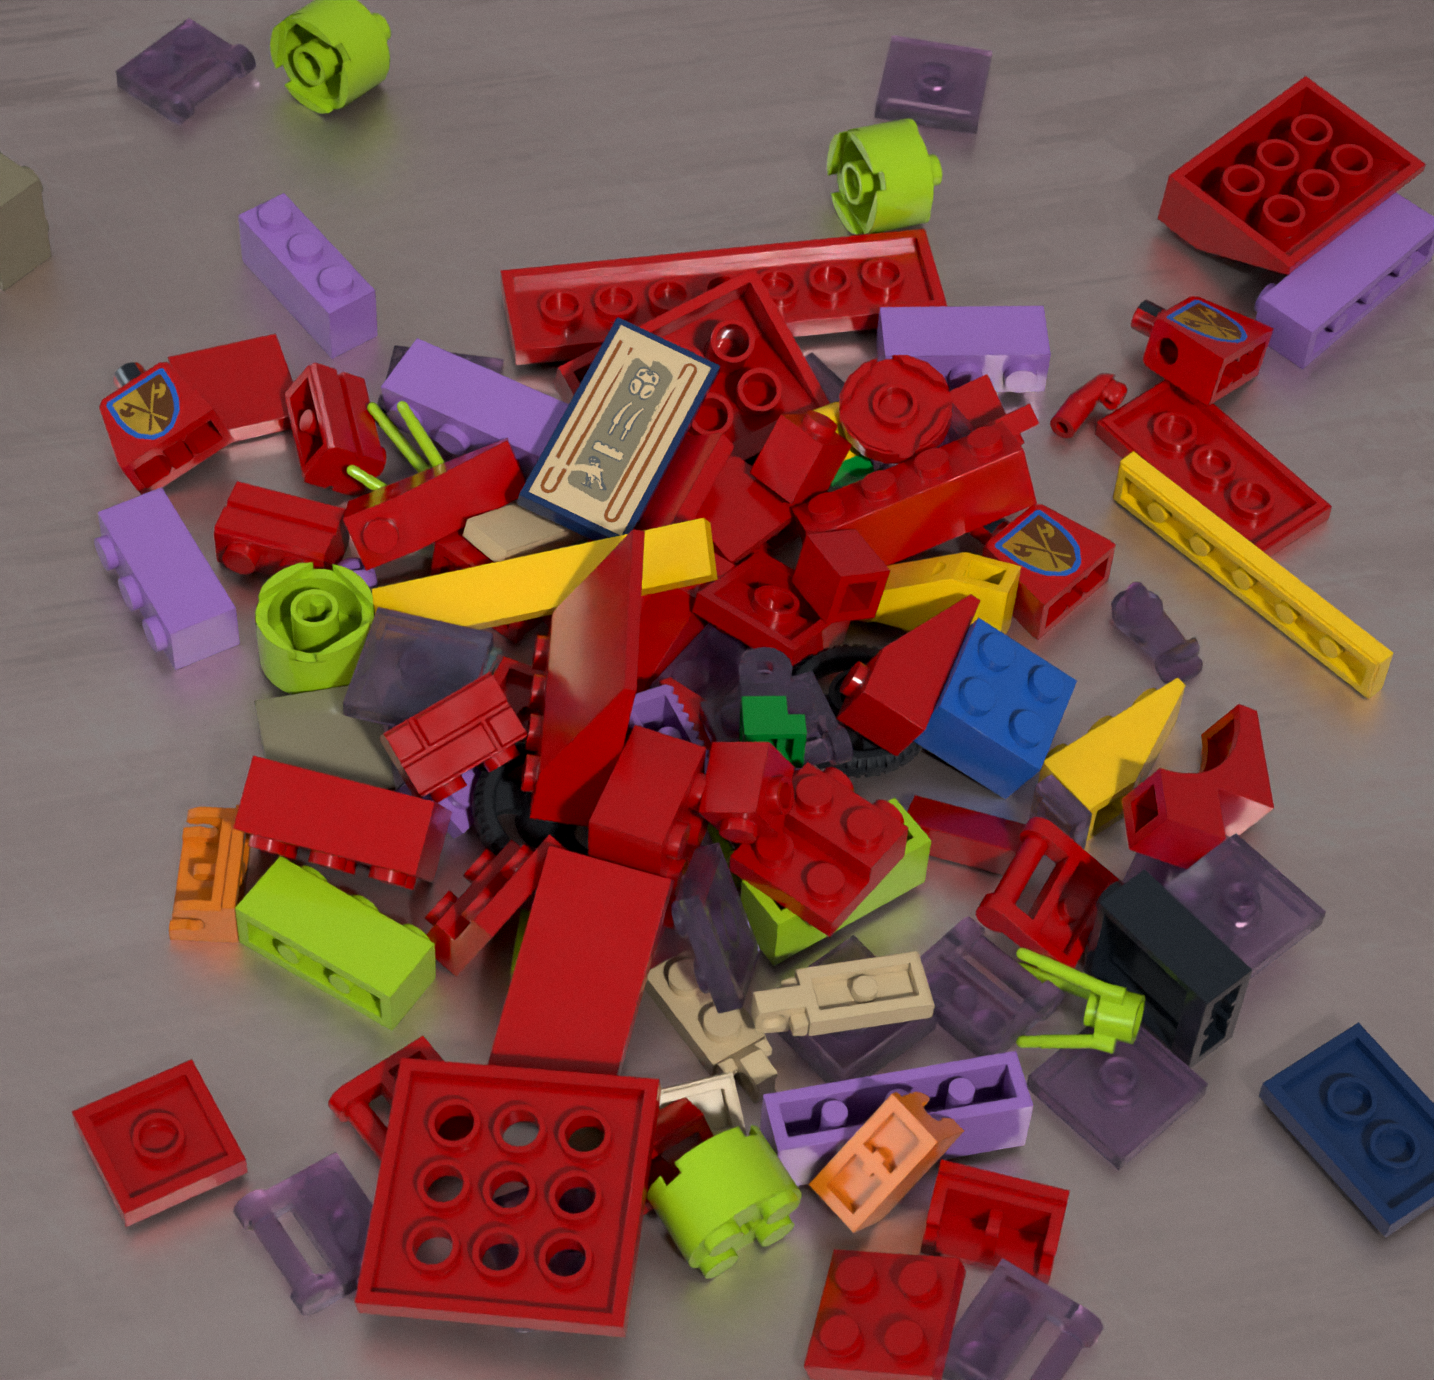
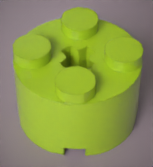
M313 0L287 16L274 27L270 38L271 57L276 69L283 65L291 80L285 86L298 102L314 112L320 114L330 113L333 110H339L347 106L386 79L390 67V53L387 41L391 37V30L384 17L378 13H371L358 0Z
M905 118L839 132L834 135L829 146L827 174L828 176L837 174L839 188L838 192L830 194L840 221L850 233L855 235L862 233L864 235L924 224L929 221L934 186L940 185L942 181V168L938 157L934 154H928L913 119Z
M313 562L298 563L274 574L264 583L258 595L259 602L255 611L260 665L266 677L276 687L286 693L293 695L360 684L375 670L377 665V641L373 595L366 582L358 574L346 567L332 564L333 570L314 569Z
M751 1125L749 1136L747 1137L740 1127H735L699 1144L675 1162L681 1172L679 1176L668 1186L660 1176L652 1184L647 1194L649 1203L689 1266L699 1268L706 1279L716 1277L733 1266L739 1259L736 1251L751 1242L758 1240L762 1247H766L786 1236L795 1226L789 1215L799 1206L802 1197L800 1189L757 1125Z

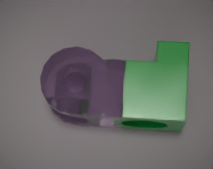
M754 648L744 654L739 664V686L736 697L739 742H770L794 768H802L807 736L805 714H788L787 710L790 697L792 664L783 652L775 648Z

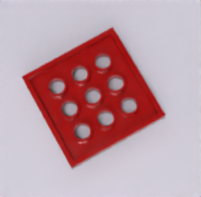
M401 1058L355 1297L358 1313L626 1338L662 1091L660 1079ZM464 1116L474 1122L473 1129L463 1139L450 1141L438 1134L441 1125L451 1117ZM527 1121L539 1128L537 1137L527 1145L512 1146L503 1140L505 1131L514 1123ZM594 1127L602 1131L605 1136L602 1143L596 1149L588 1152H579L568 1145L571 1135L580 1128ZM453 1176L463 1182V1188L459 1195L450 1201L438 1202L427 1196L429 1187L438 1178ZM508 1182L522 1183L529 1188V1193L520 1205L505 1208L494 1203V1193L501 1185ZM582 1187L594 1193L595 1200L593 1204L584 1212L572 1214L563 1211L558 1206L561 1196L572 1188ZM440 1237L447 1239L453 1244L449 1256L440 1263L425 1264L416 1258L419 1247L428 1239ZM496 1244H510L519 1250L517 1260L507 1269L492 1270L482 1264L486 1251ZM562 1250H577L586 1257L581 1270L571 1276H558L548 1268L552 1257Z

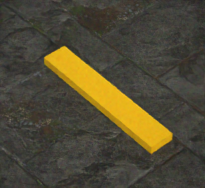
M1134 451L1120 461L1113 493V499L1362 695L1370 699L1383 688L1394 654L1391 650Z
M705 518L644 530L642 596L718 580L711 524ZM628 534L373 588L377 645L384 649H390L552 615L554 610Z

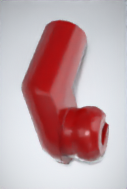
M1098 374L1069 395L1050 420L1051 429L1062 438H1071L1098 403H1101L1110 411L1116 410L1128 393L1127 386L1122 382L1116 381L1114 374Z

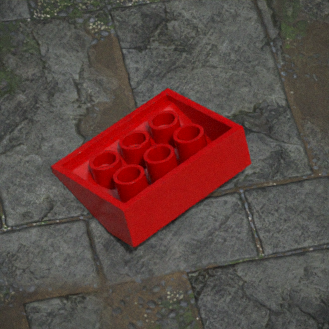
M1305 76L1171 173L1168 177L1157 219L1198 250L1289 275L1421 174L1426 164Z
M755 267L638 326L720 365L718 376L686 436L723 433L734 445L729 457H739L746 462L759 455L781 414H804L808 410H815L830 404ZM601 346L558 367L553 384L563 402L570 403Z
M633 529L554 610L548 636L537 634L532 659V670L542 671V674H533L528 709L537 710L539 714L530 713L526 731L527 736L525 738V750L535 751V755H526L521 782V791L532 792L530 818L589 827V820L622 753L637 690L645 531Z

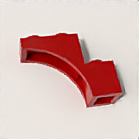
M1238 704L1201 734L1202 761L1199 773H1181L1159 768L1122 798L1129 850L1188 869L1222 843L1226 836L1236 839L1274 809L1257 710Z

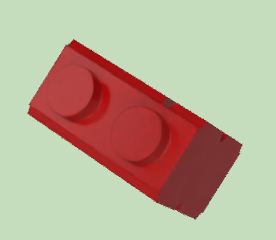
M315 362L308 365L284 393L303 480L306 483L322 488L331 486L332 491L355 497L358 494L360 495L367 487L347 473V467L355 465L377 478L382 473L387 458L385 448L380 445L375 424L376 420L367 410L370 400L365 379L346 372L337 374L336 369Z
M237 481L227 500V506H224L214 527L217 562L224 563L230 570L245 575L255 571L273 576L286 567L313 562L314 569L333 570L332 564L337 565L342 561L349 546L350 535L343 520L346 509Z
M488 672L386 731L379 739L412 796L423 798L430 794L433 801L439 803L468 786L462 774L481 763L490 773L519 756L520 753L515 743L524 739L527 734L494 676Z

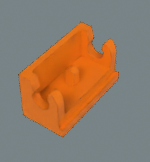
M236 805L235 808L195 807L188 810L187 823L195 825L209 824L214 827L194 826L184 827L183 844L173 913L169 924L170 940L239 943L235 907L245 897L251 847H248L250 835L233 829L239 805Z
M898 1092L892 1093L810 1182V1187L853 1233L881 1221L964 1132L952 1118H942L940 1121L932 1118L923 1108L930 1100L927 1095L921 1092H913L901 1096Z

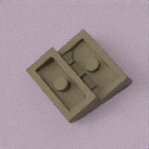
M373 682L254 701L265 759L395 791L396 786L391 760L379 739L385 731Z

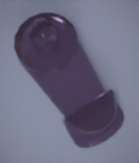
M1136 581L1131 583L1127 590L1120 592L1114 597L1111 603L1113 622L1118 629L1155 660V669L1164 684H1168L1176 678H1179L1182 682L1188 681L1202 671L1203 662L1198 657L1200 646L1194 636L1186 640L1163 609V601L1157 594L1147 590L1146 586Z

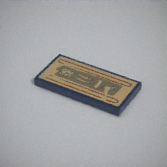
M617 317L519 493L517 504L593 541L629 534L633 529L637 528L718 376L720 365Z

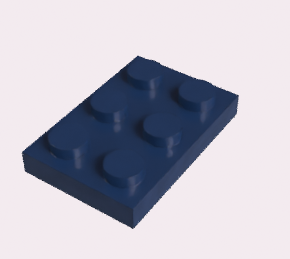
M1359 1022L1262 1083L1259 1092L1260 1099L1385 1238L1434 1206V1103Z

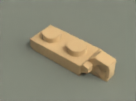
M696 945L649 970L644 989L710 1076L733 1072L734 1078L754 1104L763 1100V1094L776 1092L775 1078L778 1077V1072L767 1058L772 1055V1048L766 1039V1035L764 1033L756 1034L750 1014Z
M914 951L796 969L795 977L780 981L779 988L753 993L751 1015L756 1034L786 1032L791 1029L793 1036H805L806 1034L814 1036L932 1018L935 1005L920 955Z

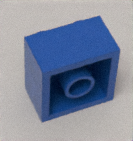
M978 618L970 625L925 731L914 742L1006 800L1041 770L1077 680Z

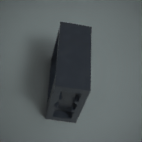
M1145 869L1126 883L1119 880L1107 887L1095 904L1097 913L1093 929L1087 939L1089 947L1083 971L1087 975L1103 982L1125 987L1127 991L1145 995L1141 1026L1188 1071L1233 1036L1253 969Z

